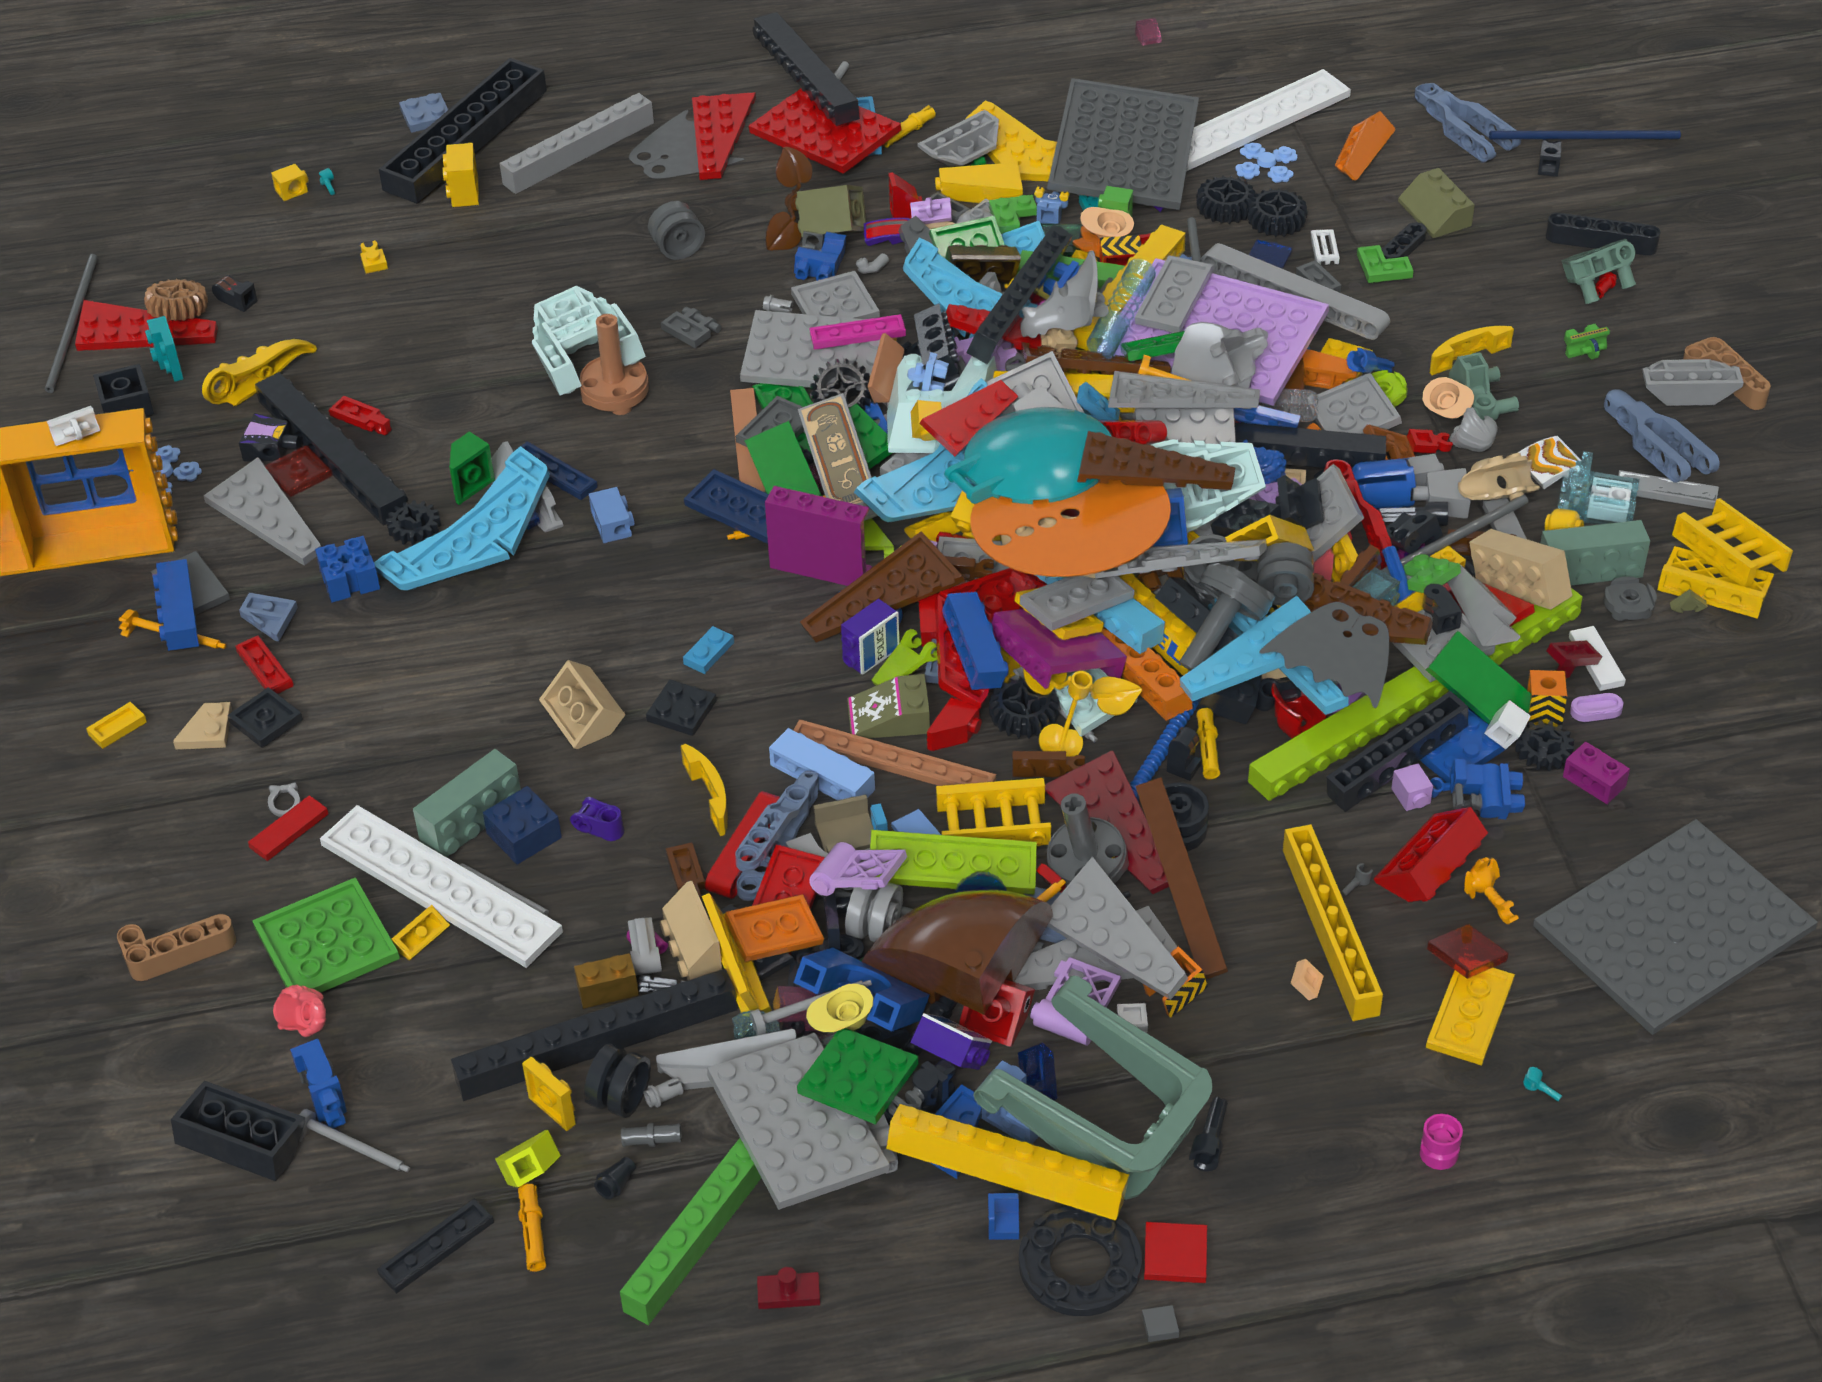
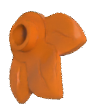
M1082 226L1080 229L1082 238L1073 240L1072 244L1085 252L1093 250L1095 256L1099 257L1100 239L1096 234L1091 233Z

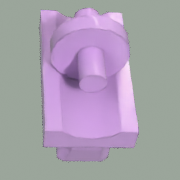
M928 197L926 201L910 203L911 218L917 216L924 224L952 221L950 198L932 200L931 197Z

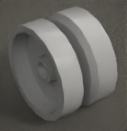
M887 883L885 887H878V889L854 887L846 913V934L859 939L869 935L870 941L875 942L888 927L900 918L903 904L902 887L892 883Z

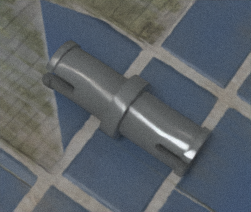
M648 1123L645 1127H622L621 1129L623 1147L648 1144L649 1147H656L658 1143H681L683 1137L681 1123L655 1126L654 1123Z

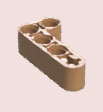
M1710 337L1685 348L1683 360L1711 359L1729 366L1739 367L1744 383L1743 387L1733 394L1750 409L1760 410L1765 408L1771 387L1769 381L1722 339Z
M224 914L211 916L148 940L145 939L142 929L134 924L122 927L117 933V939L130 975L137 981L148 980L227 951L236 943V935L231 919Z

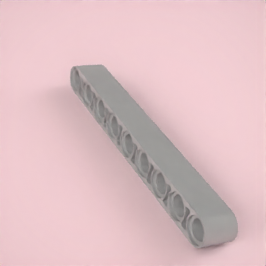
M1217 243L1213 245L1201 257L1202 263L1213 265V274L1329 304V312L1324 321L1367 339H1376L1390 324L1388 314L1381 309L1223 244Z

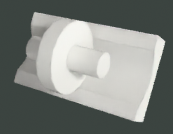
M91 406L47 421L56 446L76 439L81 440L84 436L100 431Z

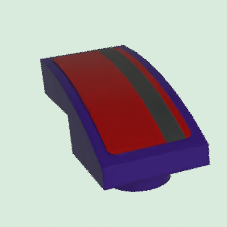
M887 218L864 223L866 244L871 246L887 240L892 245L904 242L901 240L898 231L900 226L910 220V218Z

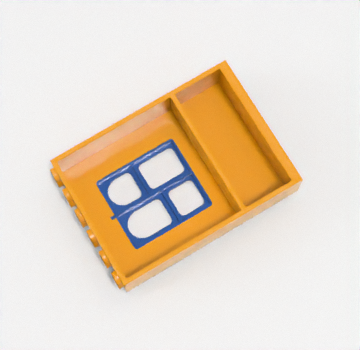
M144 408L97 414L95 418L100 428L99 432L84 436L81 440L76 439L59 446L54 444L47 421L0 428V576L174 552V541H178L177 529L174 526L178 524L177 514L175 510L170 508L173 506L171 492H166V488H168L166 474H162L160 471L163 470L161 455H156L155 453L158 451L156 437H152L150 434L153 433L151 418H146ZM112 449H117L119 453V458L114 464L88 469H78L73 455ZM47 458H63L66 468L64 472L38 475L32 462L33 460ZM117 475L126 480L128 488L121 495L101 498L97 495L93 479L95 477ZM72 480H81L87 494L86 500L47 505L45 503L41 485Z

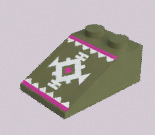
M925 674L898 676L847 698L851 734L869 739L927 734V730L930 728Z

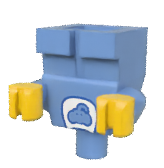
M1037 187L1034 193L1037 203V221L1044 225H1055L1058 227L1061 221L1062 209L1068 206L1070 193L1061 192L1059 194L1053 191L1051 194H1044L1045 189Z

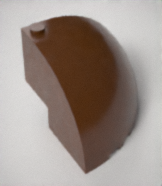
M971 890L945 895L913 909L894 922L874 942L862 962L929 994L927 1002L930 1004L938 1001L943 995L984 1015L1004 980L1007 979L1015 982L1053 917L1052 908L1047 902L1037 898L1002 890Z

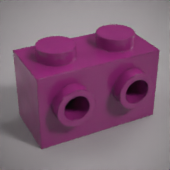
M1584 742L1566 759L1563 777L1605 804H1608L1626 787L1630 768L1608 756L1600 749Z

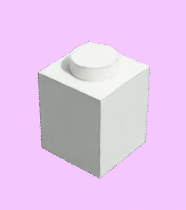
M1509 700L1495 713L1484 734L1504 749H1507L1520 737L1531 716Z

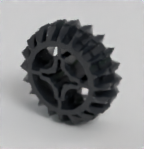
M1222 175L1221 178L1213 177V180L1206 179V182L1201 184L1196 194L1197 209H1199L1201 215H1204L1205 219H1211L1212 222L1219 221L1220 224L1227 222L1229 225L1231 222L1239 223L1240 220H1246L1248 217L1247 207L1252 202L1250 198L1255 197V190H1253V185L1248 184L1246 180L1241 181L1240 177L1232 178V175L1230 177Z
M1270 188L1269 191L1262 190L1261 193H1255V197L1250 198L1252 202L1247 207L1249 224L1252 225V229H1258V233H1266V236L1274 235L1275 238L1277 235L1285 237L1286 234L1293 235L1294 232H1300V229L1306 223L1308 215L1306 201L1302 200V196H1297L1296 192L1290 193L1288 189L1283 191L1279 188L1278 190Z
M836 358L835 365L833 366L827 361L826 370L819 367L820 375H814L813 380L815 382L810 384V388L813 390L810 396L811 399H815L813 404L841 394L839 389L841 388L840 382H842L843 388H845V392H843L849 408L857 403L865 411L864 405L870 406L871 400L869 398H872L868 389L870 373H865L866 369L864 366L858 368V362L856 361L849 365L847 358L843 364H840L839 359ZM843 375L851 376L859 382H855L854 380L848 381L843 377ZM836 377L835 382L833 384L827 385V388H825L826 384L832 378ZM860 392L858 397L853 402L849 403V399Z
M1020 676L1016 681L1009 678L1008 684L1003 682L1001 688H994L993 695H991L989 700V714L993 725L998 726L1000 732L1006 731L1008 736L1016 734L1018 739L1021 735H1026L1028 739L1033 734L1039 737L1042 729L1050 724H1055L1060 714V701L1055 689L1048 695L1038 694L1030 689L1025 679H1022Z

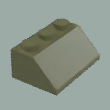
M1440 168L1419 174L1398 198V202L1418 223L1426 226L1427 232L1432 238L1472 226L1475 204Z

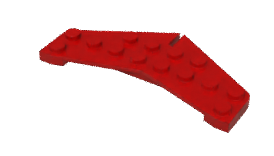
M1007 568L940 591L935 600L938 684L940 688L966 703L979 707V710L985 703L989 689H971L942 613L948 594L977 592L980 601L984 603L988 622L992 623L994 612L1023 609L1014 601L1016 592L1040 588L1048 584L1034 574Z

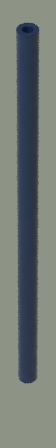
M1680 130L1489 131L1490 140L1680 139L1681 137Z

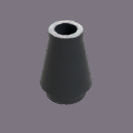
M622 1157L617 1163L599 1173L594 1183L596 1191L606 1199L619 1196L629 1177L636 1169L635 1163L628 1157Z

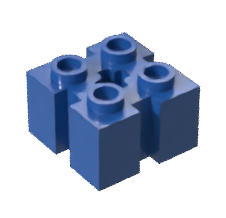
M364 536L345 540V545L336 547L335 544H330L315 549L319 570L326 584L331 603L350 598V593L360 591V594L380 589L376 567L369 554Z

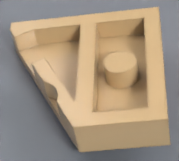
M204 703L174 739L175 750L226 747L230 725L227 715L232 712L231 703Z

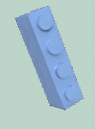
M788 728L769 747L771 766L796 779L804 771L818 773V790L836 800L865 794L868 798L875 791L874 772L868 767L861 766L851 761L848 757L828 749L825 745L816 743L802 733H797Z

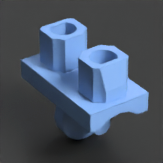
M930 352L926 369H923L922 363H917L915 368L908 370L907 377L913 381L912 385L914 387H919L920 382H923L921 391H932L935 389L944 391L945 383L932 380L933 376L945 379L949 363L936 360L937 354Z

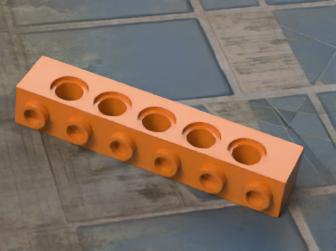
M1105 627L1102 628L1101 633L1127 656L1122 677L1142 688L1140 695L1166 721L1176 717L1177 714H1182L1184 711L1192 709L1191 699L1180 687V677L1173 668H1170L1163 661L1159 654H1156L1150 648L1139 654Z

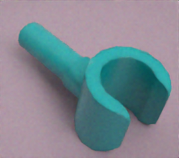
M326 168L319 172L321 176L320 183L322 185L325 184L330 195H334L335 191L330 181L334 180L332 171Z
M1530 1067L1523 1081L1525 1088L1531 1091L1539 1089L1559 1102L1562 1095L1541 1081L1543 1073L1540 1069Z

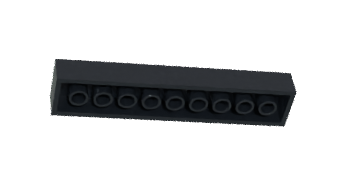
M512 58L506 60L379 168L382 190L418 204L444 181L443 154H446V145L473 143L474 153L480 150L547 91L544 70Z

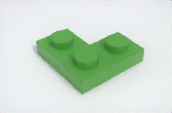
M1033 195L989 200L990 212L995 216L1001 234L1020 228L1019 217L1037 215V206Z
M1380 245L1359 247L1357 249V256L1368 283L1413 278L1414 270L1408 257L1385 259Z
M1425 554L1415 556L1413 560L1404 565L1405 574L1413 576L1407 580L1408 590L1424 593L1427 585H1443L1461 573L1459 563L1450 562L1447 559L1432 558Z

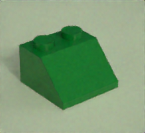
M469 431L451 444L449 467L455 501L460 505L495 481L490 446L487 442Z

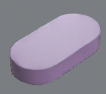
M1613 693L1577 697L1571 703L1570 714L1574 719L1581 722L1616 718L1622 713L1623 700Z

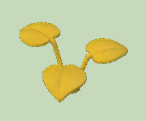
M1023 668L1027 685L1038 694L1048 695L1053 691L1054 687L1057 690H1061L1069 685L1068 693L1073 698L1065 726L1050 724L1044 727L1039 735V745L1042 751H1066V757L1079 755L1083 746V738L1080 737L1076 730L1069 729L1078 700L1085 699L1090 692L1093 699H1098L1097 705L1101 711L1115 716L1126 713L1142 691L1140 686L1116 677H1102L1093 684L1091 675L1085 671H1077L1072 677L1069 676L1067 680V672L1052 674L1049 687L1045 689Z

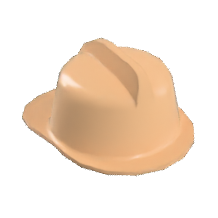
M1090 207L1085 209L1080 217L1082 225L1091 233L1096 234L1099 239L1102 237L1125 236L1134 227L1133 218L1121 210Z
M1441 377L1432 380L1426 385L1422 399L1425 406L1431 411L1443 417L1453 419L1464 415L1466 409L1472 407L1474 394L1466 385L1447 377Z

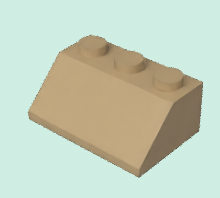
M570 660L565 663L539 699L575 749L582 748L611 735L625 716V713L589 666Z
M686 882L662 908L664 920L660 921V926L664 937L669 936L671 940L668 943L672 956H678L679 958L677 965L681 977H687L689 981L722 970L720 945L693 882Z

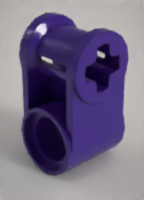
M586 797L582 802V808L578 813H574L570 817L571 824L577 830L603 838L606 841H616L624 834L620 809L592 797Z

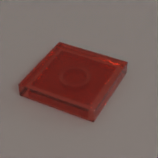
M306 445L265 465L275 482L290 497L332 477L331 470Z
M1469 924L1428 941L1427 946L1430 952L1467 979L1507 962L1509 955L1508 952Z

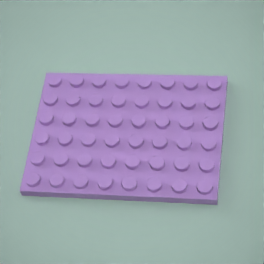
M1157 258L1154 260L1098 347L1097 352L1103 353V356L1108 359L1115 355L1124 356L1121 352V343L1173 333L1135 324V316L1163 267L1165 260ZM1212 273L1182 331H1185L1192 323L1197 322L1214 323L1228 329H1237L1241 332L1255 328H1262V330L1267 331L1268 346L1255 360L1256 370L1252 376L1249 388L1260 389L1259 402L1274 406L1328 314L1329 304ZM1175 353L1150 358L1151 360L1169 362L1171 366L1170 373L1172 374Z

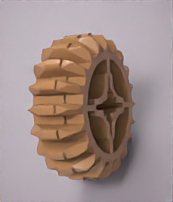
M176 278L175 280L168 279L167 281H159L158 284H152L151 287L147 288L144 300L147 313L151 314L152 317L165 316L167 321H185V319H193L194 316H200L201 313L205 312L208 296L205 287L201 286V283H195L193 280L187 281L186 279L178 280Z

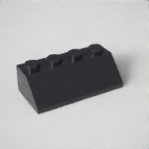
M205 1080L171 1118L175 1144L273 1181H277L291 1164L306 1122L303 1116Z

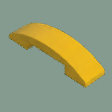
M1490 326L1473 329L1450 338L1432 354L1429 373L1435 375L1451 369L1453 360H1456L1459 356L1473 354L1484 349L1493 354L1511 347L1514 329L1511 326Z
M687 744L681 745L683 765L692 781L700 778L703 779L713 798L709 800L711 819L719 835L723 836L727 830L728 812L722 779L713 764L702 753Z

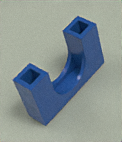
M835 948L803 956L793 982L818 995L847 984L871 980L872 985L866 988L870 990L873 996V1007L867 1019L890 1031L920 1021L929 998V994Z

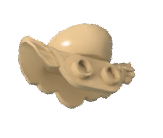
M1521 453L1509 455L1505 459L1500 455L1480 460L1472 466L1470 472L1463 476L1461 482H1458L1460 494L1471 500L1509 498L1512 501L1525 493L1539 490L1540 486L1536 485L1531 479L1532 459L1528 460L1527 456H1521ZM1498 476H1501L1505 479V489L1501 488L1498 485Z

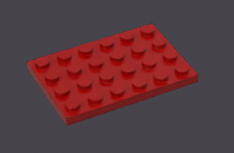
M802 89L787 97L749 125V132L781 147L794 148L803 153L807 158L843 174L902 130L901 123L860 106V119L836 126L830 119H827L825 113L818 109L817 104L811 101L809 95L805 91L803 92Z

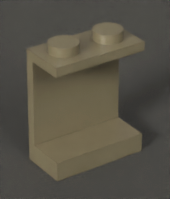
M866 794L814 805L815 826L825 852L829 853L834 845L840 842L850 844L855 850L870 848L871 830H874L868 814Z

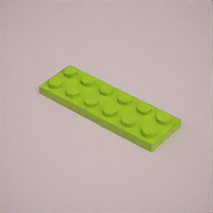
M871 830L870 850H905L907 858L888 883L964 890H1002L1019 894H1035L1037 842Z

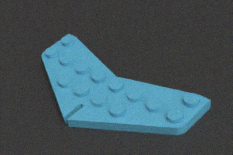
M919 238L906 257L903 270L934 305L940 304L943 311L947 310L949 304L979 310L985 309L991 312L1003 294L976 282L939 255L937 247ZM1032 303L1028 305V307L1035 308L1038 306L1037 304ZM957 329L963 337L966 336V331Z
M981 378L973 385L968 396L987 387V383ZM940 444L938 449L930 455L879 477L874 476L865 480L856 488L854 493L886 522L953 511L962 489L954 482H950L944 473L948 467L964 460L966 448L954 457ZM965 477V479L974 487L975 485L967 477Z
M520 446L505 461L506 467L474 508L449 528L399 553L392 551L383 555L374 562L376 571L400 590H410L510 559L508 552L514 556L548 481L549 472L546 464Z

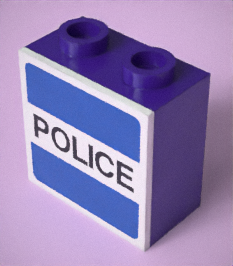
M879 598L841 624L842 658L848 667L854 668L863 675L889 657L899 645L898 612Z
M923 1013L910 1043L959 1067L980 1070V1067L984 1066L989 1059L990 1050L988 1049L992 1040L945 1017Z

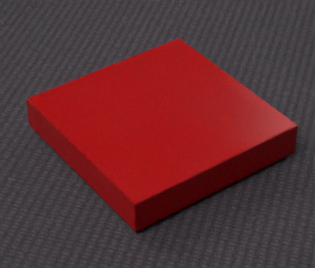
M1146 1222L1144 1280L1206 1283L1207 1225Z

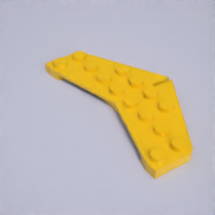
M984 101L966 117L967 119L986 110L999 119L996 149L987 153L995 164L1018 162L1021 180H1049L1057 142L1043 139L992 102Z

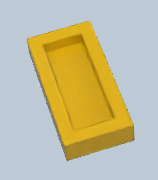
M129 702L87 727L86 730L88 735L104 749L147 721L145 715Z

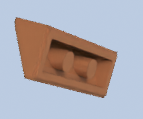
M886 333L881 335L868 383V389L874 403L890 401L897 367L902 361L904 348Z

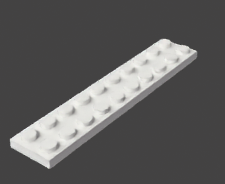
M1322 69L1198 125L1193 130L1186 171L1350 97L1351 89Z
M358 805L320 838L321 846L423 907L428 908L433 905L445 920L525 968L563 933L561 924Z

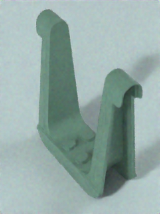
M1074 975L1070 976L1053 996L1051 1002L1055 1010L1157 1095L1166 1106L1159 1116L1160 1119L1156 1124L1153 1123L1145 1133L1143 1141L1139 1144H1128L1119 1140L1001 1069H993L976 1089L973 1096L977 1104L990 1114L997 1113L1001 1107L1004 1108L1059 1153L1129 1174L1124 1198L1127 1200L1139 1196L1146 1190L1190 1132L1198 1113L1211 1095L1212 1079L1207 1069L1194 1064L1088 997L1092 990L1091 984Z

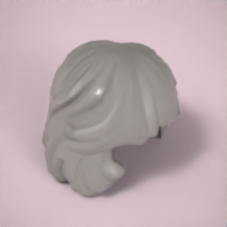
M1473 407L1467 408L1461 425L1454 428V432L1449 440L1459 448L1477 452L1485 451L1494 443L1498 427L1490 416H1484V420H1482Z

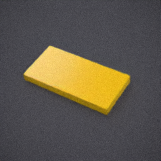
M1459 958L1429 1034L1426 1048L1482 1066L1515 974Z

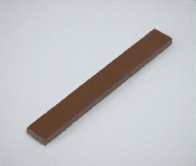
M1160 777L1137 785L1135 787L1194 961L1203 969L1205 979L1226 973L1228 970L1162 778Z

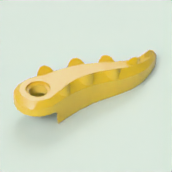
M299 339L280 341L269 347L260 346L257 348L255 355L251 357L240 356L237 362L233 364L221 363L219 368H215L208 373L202 385V394L212 404L218 405L228 402L237 406L257 393L256 383L279 373L297 356L316 352L317 347L306 340ZM221 380L218 389L214 390L217 381Z

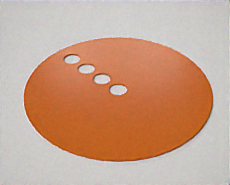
M1109 480L1108 484L1098 482L1081 494L1050 503L1048 499L1033 500V504L1013 503L1012 498L1000 496L998 499L990 497L974 504L970 522L976 543L989 557L1000 564L1028 574L1071 577L1106 571L1123 565L1143 554L1164 533L1170 519L1171 508L1164 486L1125 485L1120 480ZM1066 509H1076L1080 512L1073 519H1066L1061 516V513ZM1043 518H1054L1057 521L1054 526L1049 528L1038 525V522ZM1023 526H1029L1034 529V532L1029 536H1018L1015 533L1018 528ZM999 535H1007L1011 538V541L1006 545H996L992 542Z

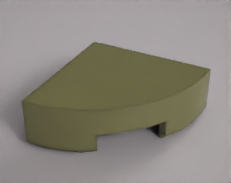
M1690 589L1670 602L1671 609L1679 613L1689 610L1699 612L1708 607L1706 600Z

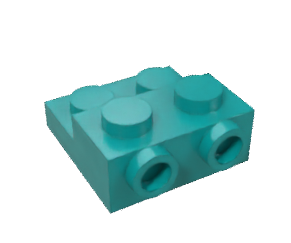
M162 316L147 320L149 330H145L148 344L153 343L154 346L149 348L153 362L158 361L160 370L166 369L167 374L172 373L174 382L183 380L175 344L166 317Z

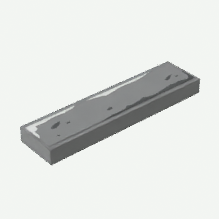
M1619 470L1617 483L1632 485V496L1714 509L1719 489L1718 486L1688 481L1672 482L1669 478Z

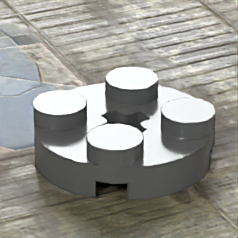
M1619 577L1611 581V585L1606 587L1603 598L1604 604L1615 620L1647 619L1651 617L1657 600L1654 588L1648 583L1646 586L1639 583L1640 579L1635 577ZM1630 596V598L1634 600L1626 599V597Z

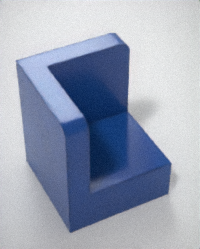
M988 1193L989 1240L1019 1239V1194Z

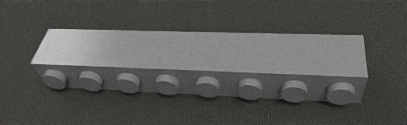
M637 93L501 162L500 169L503 185L517 194L653 124L652 102L640 93Z

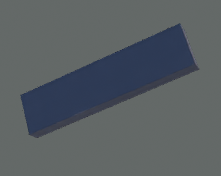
M528 441L521 446L546 464L549 472L548 482L579 500L584 499L589 493L598 488L596 480Z

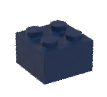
M528 786L483 812L486 833L517 865L562 838L558 816Z

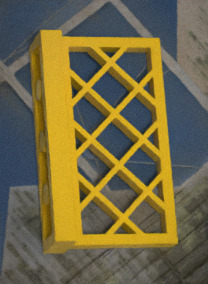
M1674 546L1667 563L1664 564L1657 590L1680 596L1690 589L1706 600L1708 605L1758 619L1761 607L1773 580V573L1757 569L1754 578L1764 581L1756 582L1753 579L1752 586H1740L1715 566L1706 568L1704 564L1713 565L1694 551ZM1677 556L1686 558L1688 560L1681 561ZM1695 566L1698 570L1691 571L1688 567ZM1720 573L1722 577L1716 578L1713 574Z
M710 893L702 896L710 916V922L719 940L721 961L735 988L736 1001L743 1019L746 1022L749 1021L750 1011L759 1009L761 1014L772 1011L753 961H744L724 918L725 913L721 912Z

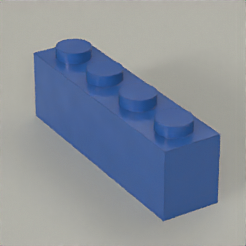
M187 559L156 563L157 574L152 575L154 588L159 589V591H155L156 605L161 606V608H157L159 624H164L159 626L161 641H166L168 651L198 647L199 641Z
M977 592L948 594L942 613L971 689L1001 688L1005 677L1008 675V664L1001 655L1000 644L994 637L992 623L988 622L984 603L980 601Z

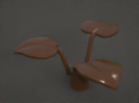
M783 147L776 166V177L785 187L791 188L796 186L792 193L788 194L785 198V206L788 212H790L791 217L786 212H779L769 221L766 231V248L770 251L791 249L800 242L802 237L798 229V223L794 222L796 219L794 211H798L795 200L797 192L801 188V183L808 182L812 177V165L803 153L790 147Z

